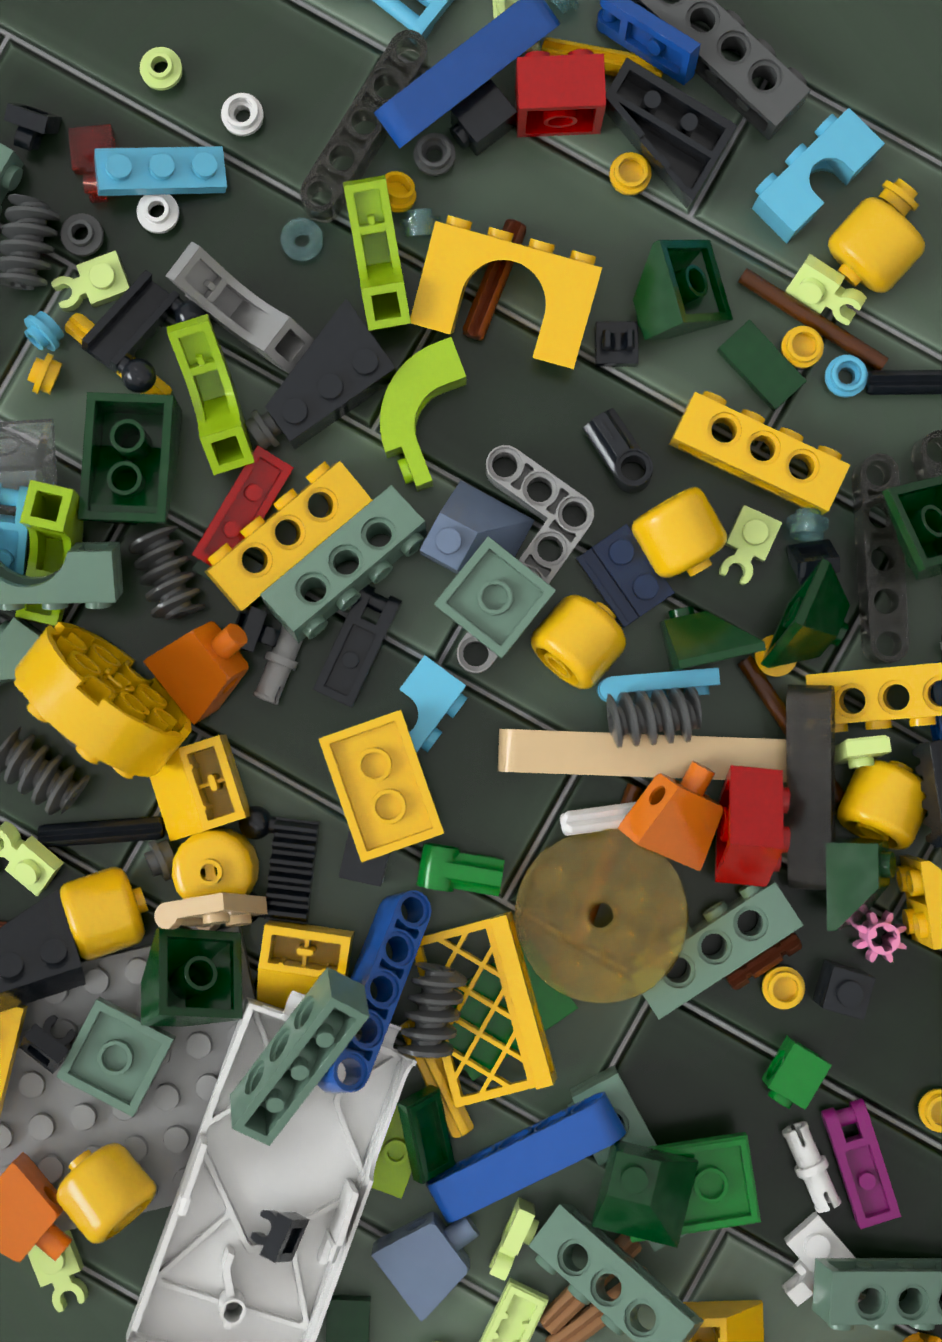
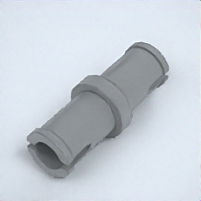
M283 626L280 628L281 632L276 646L272 648L271 652L267 651L264 659L267 660L257 688L253 692V696L275 705H279V699L291 670L296 671L298 663L295 659L303 642L302 640L298 644Z

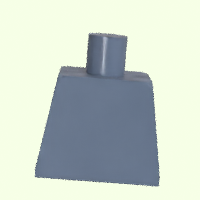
M432 1211L379 1238L373 1243L371 1256L422 1322L470 1270V1258L463 1248L477 1238L480 1233L468 1215L446 1227L437 1213Z

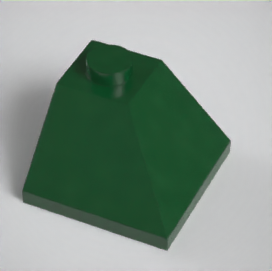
M658 240L652 244L633 298L637 313V323L642 330L644 341L671 339L733 320L710 240Z
M942 475L887 488L882 492L898 542L916 581L942 574Z
M822 558L790 599L761 665L771 668L818 658L830 644L836 647L840 644L849 627V624L844 622V619L849 610L850 603L831 562Z
M693 606L668 611L670 619L660 622L670 671L766 650L763 640L707 611L695 613Z
M848 837L826 842L827 931H837L858 923L890 885V878H894L896 872V857L893 851H889V841Z
M157 928L141 981V1025L186 1027L242 1019L241 932Z
M621 1140L610 1146L591 1224L592 1227L678 1248L699 1161Z

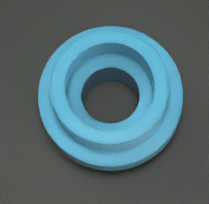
M39 311L35 316L28 315L24 319L27 327L24 333L39 350L47 348L51 351H55L60 347L59 341L64 337V333L48 314Z
M841 355L833 359L827 366L825 383L828 389L836 396L843 398L853 397L866 386L868 371L865 364L856 356ZM841 370L851 373L852 382L850 384H844L840 381L839 372Z

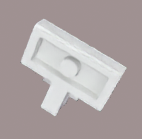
M816 1211L783 1238L799 1259L793 1265L797 1273L786 1281L782 1287L798 1307L813 1295L815 1258H856Z

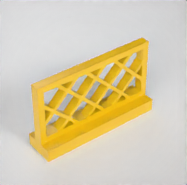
M512 911L424 935L415 957L416 962H427L423 945L439 942L453 950L445 965L446 967L452 966L458 954L479 966L469 986L457 987L464 992V999L462 1003L458 1004L456 1009L460 1012L469 996L491 1008L480 1028L461 1017L458 1021H454L476 1034L465 1055L454 1049L452 1055L442 1057L455 1108L532 1088L537 1090L553 1086L558 1077ZM486 929L491 947L484 959L481 960L464 950L462 946L469 933ZM462 935L457 945L447 940ZM492 954L495 960L496 968L488 964V961L490 960ZM417 967L419 975L424 976L425 971ZM484 969L500 979L502 990L495 1002L473 990ZM503 997H505L508 1010L499 1005ZM495 1011L512 1022L514 1031L507 1044L485 1032ZM480 1038L502 1050L492 1070L470 1058ZM515 1038L520 1052L511 1047ZM506 1054L513 1056L523 1063L527 1079L511 1083L496 1074ZM453 1057L461 1061L457 1070ZM467 1064L488 1078L480 1091L463 1095L459 1075ZM492 1080L501 1085L487 1089Z

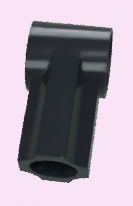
M614 408L602 412L583 427L584 433L613 474L616 485L622 491L638 493L648 486L653 472L652 460L640 448ZM637 462L644 468L645 475L638 480L626 479L621 472L622 467L626 463Z

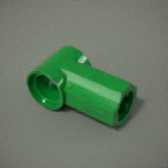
M423 843L416 885L446 892H453L454 889L499 896L505 860L492 856L461 852L460 848Z

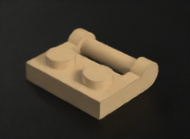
M222 892L164 902L156 908L154 918L156 924L162 929H176L181 925L196 926L199 930L215 931L221 924L225 923L226 927L252 924V916L268 914L266 897Z

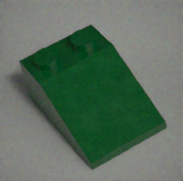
M87 392L78 519L80 521L167 524L180 448L182 409L173 395Z

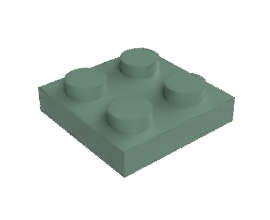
M488 536L436 600L434 606L502 659L556 590Z
M99 997L89 1012L56 1077L134 1117L176 1036L157 1026L141 1025L140 1017Z

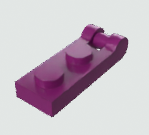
M863 1099L850 1101L849 1107L836 1111L834 1107L822 1110L821 1117L835 1154L857 1226L861 1230L901 1217L873 1125ZM856 1123L859 1134L845 1138L842 1127Z

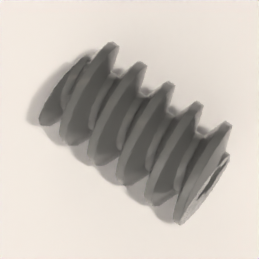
M10 194L8 200L14 206L6 209L5 217L11 223L4 224L1 230L8 240L0 241V252L5 255L0 257V271L3 272L0 273V285L19 290H34V287L47 286L48 281L37 275L38 270H50L51 264L41 259L40 256L41 254L54 253L55 248L43 241L44 237L57 236L58 232L47 226V221H59L61 215L50 209V206L42 200L26 195Z
M178 526L163 527L146 533L128 547L131 554L142 555L134 562L135 569L148 571L140 578V584L142 586L154 587L146 593V601L160 603L150 612L153 618L171 620L195 613L206 607L205 604H192L191 599L201 592L200 588H189L185 585L186 582L195 576V573L180 570V567L190 559L189 556L175 555L174 553L175 550L184 544L183 540L169 538V535L179 528Z
M693 686L688 687L684 695L679 688H671L667 697L663 690L656 689L652 692L650 699L645 691H637L633 701L627 692H620L616 703L612 695L607 694L608 727L617 748H622L625 735H630L633 745L639 746L642 733L647 734L651 745H656L659 732H664L667 742L670 744L674 742L677 730H681L685 742H690L693 729L701 728V703L698 691Z
M19 727L0 746V773L5 771L4 781L7 784L19 781L17 789L20 794L25 795L33 791L31 800L35 805L48 800L45 807V812L48 815H53L60 810L61 814H63L83 792L90 776L85 775L81 779L74 781L73 776L77 768L74 764L61 771L59 767L63 756L59 754L48 761L45 758L50 746L45 744L36 751L33 750L32 746L36 736L31 734L21 741L18 738L21 732V727Z
M416 962L414 965L423 969L425 975L412 977L411 982L421 987L422 991L421 993L409 994L407 999L419 1006L418 1010L406 1011L404 1013V1017L415 1022V1027L401 1029V1034L411 1039L412 1042L409 1045L398 1046L397 1050L401 1053L420 1058L437 1059L450 1056L453 1053L454 1047L446 1040L455 1038L457 1029L448 1022L458 1021L461 1015L459 1010L451 1005L460 1004L464 999V995L454 988L465 986L467 978L450 967L434 963Z

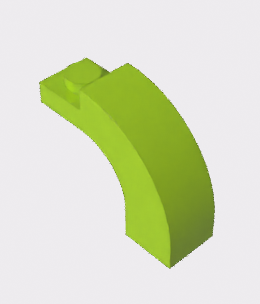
M381 175L343 182L368 331L410 324L411 320L386 177Z
M208 314L167 326L168 337L192 400L198 423L199 438L213 475L255 463L247 426L244 423L245 419L235 386Z
M452 337L431 344L411 356L393 376L381 406L380 433L386 457L388 459L403 453L405 458L397 460L405 483L414 482L417 492L433 486L431 475L416 438L418 418L424 407L432 399L467 385L466 374Z
M30 480L20 518V523L28 529L30 537L29 559L25 576L41 577L58 571L65 561L67 552L77 542L83 541L84 521L78 519L80 496L73 489ZM25 604V608L16 610L15 617L45 625L50 624L55 627L58 622H62L65 608L45 610L42 608V604Z

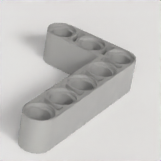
M510 445L498 446L489 453L486 459V476L493 486L545 522L519 561L546 583L550 584L589 529L594 519L592 503L518 449ZM501 457L510 458L515 462L517 470L509 477L498 476L492 467L494 462ZM536 481L544 482L549 486L551 496L546 501L536 502L529 497L527 492L528 486ZM568 506L580 507L584 511L585 522L577 527L567 525L563 520L562 511ZM553 540L560 546L561 556L555 561H545L538 554V545L542 541ZM467 632L457 648V659L459 665L465 671L471 674H480L487 671L498 656L487 648L488 659L483 665H469L463 657L465 648L471 643H482Z

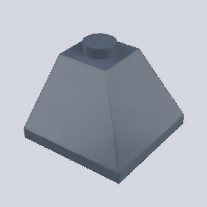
M460 480L437 516L419 551L423 557L458 574L488 536L515 557L534 523V519Z

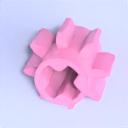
M868 910L866 913L867 920L862 925L858 923L852 925L859 931L860 938L855 940L852 945L857 949L867 947L865 959L872 963L876 960L878 954L891 963L893 962L892 953L897 948H907L904 943L900 942V933H903L907 928L902 924H891L893 920L892 912L886 910L882 914L881 919H879L874 912ZM878 927L887 931V934L882 936L883 943L881 945L872 941L877 936L876 929Z

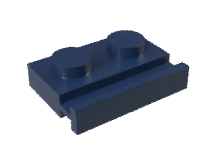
M627 523L575 559L608 608L615 614L622 628H625L675 593L666 579L658 576Z

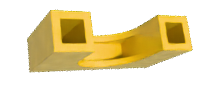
M450 215L447 216L446 223L435 221L410 317L411 324L446 334L454 333L464 292L473 274L482 266L493 261H514L524 265L535 274L545 294V314L533 358L574 369L602 267L594 265L596 256L572 250L570 258L553 253L555 245L530 238L528 246L512 242L514 233L489 227L487 235L471 230V221Z

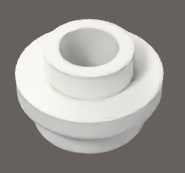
M237 93L230 96L224 102L221 117L224 126L229 132L237 136H249L261 127L264 112L257 98L247 93ZM242 110L250 112V117L245 122L236 120L237 113Z
M170 194L144 195L137 205V218L143 228L151 233H166L172 230L179 220V206ZM155 205H162L165 208L164 213L160 217H152L150 215V211Z

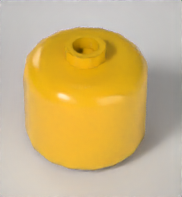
M868 197L860 202L830 236L828 247L833 258L840 264L837 271L846 276L844 279L854 287L861 283L873 292L885 293L891 290L925 251V242L918 230L895 208L877 197Z
M698 487L688 488L639 516L632 524V532L658 576L663 578H671L685 571L688 572L690 577L698 574L712 565L710 557L720 551L727 542L725 528L706 495Z
M575 594L564 597L531 635V646L542 663L560 679L578 689H589L596 685L624 652L626 637L622 628L615 620V614L601 602L595 603L586 597Z
M874 760L873 766H862L855 769L836 812L837 819L841 825L860 838L889 841V849L901 850L909 848L915 840L927 812L926 809L922 808V801L926 798V794L921 791L920 783L923 779L914 774L913 769L906 764L894 760L889 762Z
M213 828L191 835L179 846L172 861L171 876L176 892L182 899L222 892L249 895L258 880L259 860L255 848L244 835L232 829Z
M110 867L68 881L61 886L59 892L64 912L78 953L84 960H94L137 945L144 938L145 928L141 913L147 912L148 907L141 887L132 889L129 878L123 869Z
M110 1143L93 1153L90 1150H86L68 1166L71 1172L60 1183L56 1199L87 1240L91 1243L99 1244L115 1236L137 1218L154 1199L157 1187L126 1147L118 1143Z

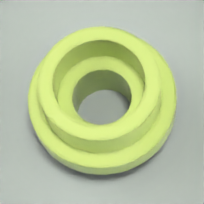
M156 47L146 52L142 57L140 73L144 82L149 87L163 91L177 85L182 77L183 67L180 58L173 50L166 47ZM158 62H166L168 64L167 69L162 73L153 71L154 66Z

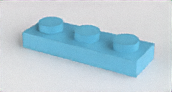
M223 146L94 149L98 196L225 193L227 189Z

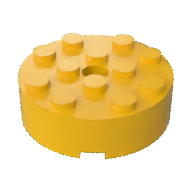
M58 622L55 627L49 624L15 668L16 679L14 684L28 699L27 709L35 718L42 722L50 723L62 735L77 745L76 751L88 762L98 764L99 761H102L112 766L118 774L127 779H132L134 775L141 777L156 775L192 730L190 719H188L156 677L149 680L144 679L131 668L136 662L135 659L109 641L79 626L65 622Z

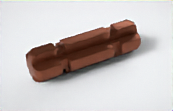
M795 932L791 933L727 975L725 979L734 990L741 989L750 983L748 979L752 976L756 979L782 962L784 955L787 954L790 957L802 948L800 939Z

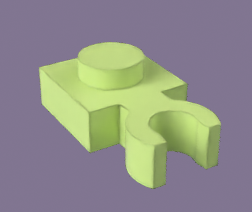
M116 250L76 265L80 275L78 278L73 279L68 276H61L51 282L52 287L56 291L64 288L72 290V295L68 300L59 302V306L64 312L76 310L82 304L83 299L86 298L89 299L90 304L94 308L119 299L130 287Z
M811 254L808 255L785 290L787 294L821 314L825 307H828L832 310L833 316L845 325H849L856 314L846 304L860 310L867 299L857 289H845L840 286L846 276Z
M743 505L725 544L735 549L734 554L721 563L719 575L724 577L729 571V567L732 564H737L743 570L739 584H747L753 576L752 559L754 558L761 562L766 560L782 522Z
M5 821L0 825V857H4L9 861L5 870L35 896L40 895L48 887L64 862L33 836H30L25 841L22 840L18 829L10 822Z
M518 1197L501 1235L499 1246L489 1264L491 1268L489 1274L505 1281L511 1270L514 1258L519 1254L523 1243L529 1245L533 1240L539 1225V1220L534 1219L535 1208L533 1203Z
M70 1230L63 1231V1232L66 1233L70 1238L73 1239V1236H72ZM74 1239L56 1261L34 1245L29 1251L28 1257L40 1287L53 1283L55 1290L52 1295V1303L54 1308L58 1312H62L67 1307V1301L64 1297L65 1291L74 1292L79 1304L84 1303L88 1298V1289L86 1284L82 1280L75 1278L74 1275L84 1267Z

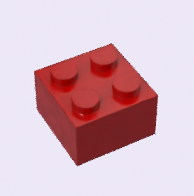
M577 49L570 51L568 55L550 56V53L546 51H532L525 54V57H517L515 76L517 137L600 134L606 109L604 53L593 54V51L588 49Z
M730 765L718 799V803L723 806V814L716 830L715 882L767 887L773 872L780 871L782 853H788L790 847L791 830L789 826H784L783 813L787 814L789 810L790 788L783 787V770Z

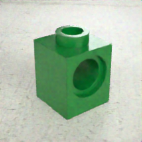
M787 1035L761 1079L770 1088L767 1094L770 1098L788 1109L794 1103L806 1110L832 1065L824 1057Z

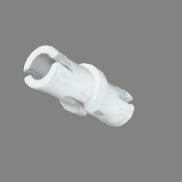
M807 1121L796 1122L793 1124L795 1130H792L790 1126L782 1130L783 1137H785L797 1164L794 1170L797 1177L804 1180L815 1205L816 1212H828L830 1208L827 1203H831L833 1208H836L842 1202L826 1170L829 1166L828 1161L824 1155H820L808 1128Z

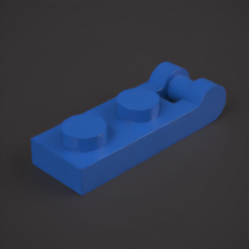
M600 0L599 4L603 9L598 12L596 27L602 34L682 85H685L694 77L701 46L700 43L632 0Z

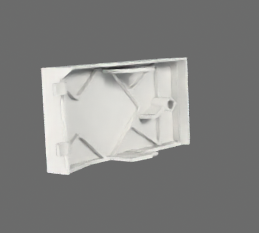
M291 991L284 1009L249 997L246 998L242 1009V1019L238 1020L127 1329L126 1342H316L374 1182V1169L406 1078L412 1067L416 1066L417 1063L413 1056L399 1052L397 1050L398 1047L394 1046L396 1036L402 1027L389 1024L370 1077L362 1089L351 1093L331 1094L324 1092L316 1085L272 1144L268 1146L232 1129L230 1095L305 995ZM356 1034L355 1037L358 1041L360 1040L361 1035ZM342 1063L339 1064L337 1070L341 1082L344 1081L346 1075L345 1067ZM262 1210L296 1212L309 1219L292 1261L274 1263L260 1255L264 1245L256 1244L250 1236L252 1232H262L268 1235L271 1230L270 1221L260 1216Z

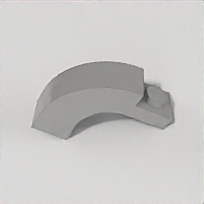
M193 242L189 244L166 274V277L186 294L185 297L200 306L211 319L250 349L288 374L291 373L314 342V339L290 316L272 307L248 290L202 247Z

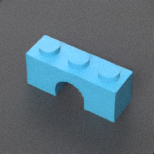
M850 108L839 118L831 114L814 132L818 138L809 147L804 143L800 144L785 160L789 167L778 177L772 172L755 190L759 196L752 209L786 244L817 215L824 204L811 188L810 175L817 171H827L834 174L847 185L877 156L885 144Z
M426 655L423 656L399 689L415 702L418 709L417 723L409 732L416 753L420 748L428 753L443 733L437 728V725L446 714L454 718L468 699V697L462 694L466 685Z

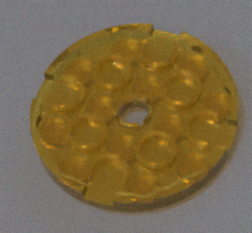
M615 829L570 835L558 841L550 848L547 847L527 870L519 887L515 904L517 938L536 974L556 991L568 997L590 1003L603 1004L626 1001L653 988L670 972L678 960L688 931L689 913L686 893L671 863L664 856L637 845L620 830ZM600 903L608 904L614 916L610 924L603 928L595 927L590 920L592 908Z

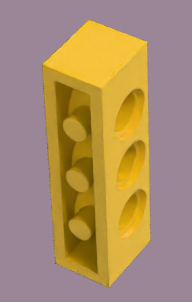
M704 391L702 395L697 392L693 394L669 445L819 516L830 510L850 467V464L841 461L842 455L839 452L822 445L818 446V449L802 442L804 437L791 429L781 427L779 431L764 424L765 418L753 411L742 409L741 413L725 406L727 401L712 392ZM716 423L726 424L732 432L731 441L726 443L717 441L712 435V425ZM751 442H764L770 449L769 460L760 461L754 458L750 451ZM791 459H800L805 462L808 467L806 479H798L791 474L789 470Z
M326 461L321 463L306 476V479L310 482L309 485L298 494L293 488L273 503L278 511L266 521L259 515L240 531L245 537L233 548L226 543L207 559L212 566L205 573L237 611H243L262 592L372 501L341 461L331 466ZM313 494L322 495L328 502V511L322 518L315 517L308 509V500ZM281 521L290 522L296 529V538L290 545L281 544L275 536V528ZM249 548L259 550L264 558L263 567L256 573L247 571L242 564V556Z
M942 663L806 675L810 726L822 725V733L849 731L848 723L865 722L866 730L892 728L891 720L909 718L910 727L936 725V716H942V706L932 700L930 692L932 686L942 680ZM896 684L904 686L910 696L909 703L901 710L894 709L887 701L888 690ZM852 688L860 690L865 696V706L858 713L850 712L844 705V696Z

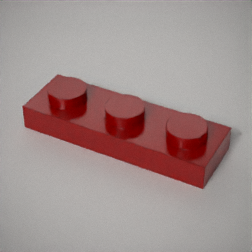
M258 445L253 450L255 463L245 465L191 554L210 567L212 565L207 559L226 543L233 548L245 538L240 532L259 515L264 519L294 468Z

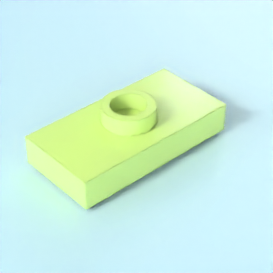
M886 735L846 739L829 751L831 765L848 763L849 769L873 766L875 759L892 752L890 738Z
M509 1278L479 1342H529L547 1306L548 1296Z

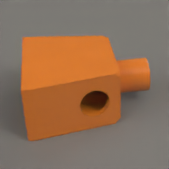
M210 621L147 657L143 662L188 719H190L191 723L195 725L220 709L248 671V662L239 652L247 643L248 638L245 631L234 623L228 624L221 630L217 623Z
M692 761L681 782L662 773L656 775L620 823L618 829L637 845L700 872L723 814V806L705 794L715 772L698 762Z
M24 1152L0 1176V1253L20 1263L36 1245L56 1261L73 1239L54 1224V1221L64 1211L56 1199V1188Z

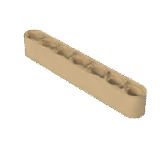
M499 729V772L655 777L662 773L671 778L683 779L691 762L695 761L715 772L712 780H725L730 765L783 770V782H791L792 739L692 736L690 742H685L682 735H675L674 742L669 744L665 735H658L656 745H651L647 734H642L639 746H634L630 735H625L622 748H617L610 733Z

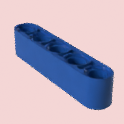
M518 0L374 112V115L400 149L561 23L545 0Z
M412 890L388 896L382 900L377 909L350 977L365 987L369 1018L361 1027L362 1034L360 1040L358 1041L355 1036L317 1084L324 1092L331 1094L356 1092L365 1086L370 1077L431 917V904L427 896L422 892ZM402 904L407 909V920L404 919L401 912ZM387 942L392 947V959H389L386 954ZM371 982H374L377 987L376 999H373L370 993ZM340 1063L344 1065L346 1071L343 1082L340 1081L337 1073Z
M600 1092L455 1163L453 1167L429 1180L425 1185L446 1222L452 1223L613 1145L627 1133V1130L606 1093Z

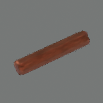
M507 219L502 230L514 233L512 242L522 244L526 234V225L513 219ZM497 260L488 263L463 326V334L467 337L479 341L484 339L514 261Z

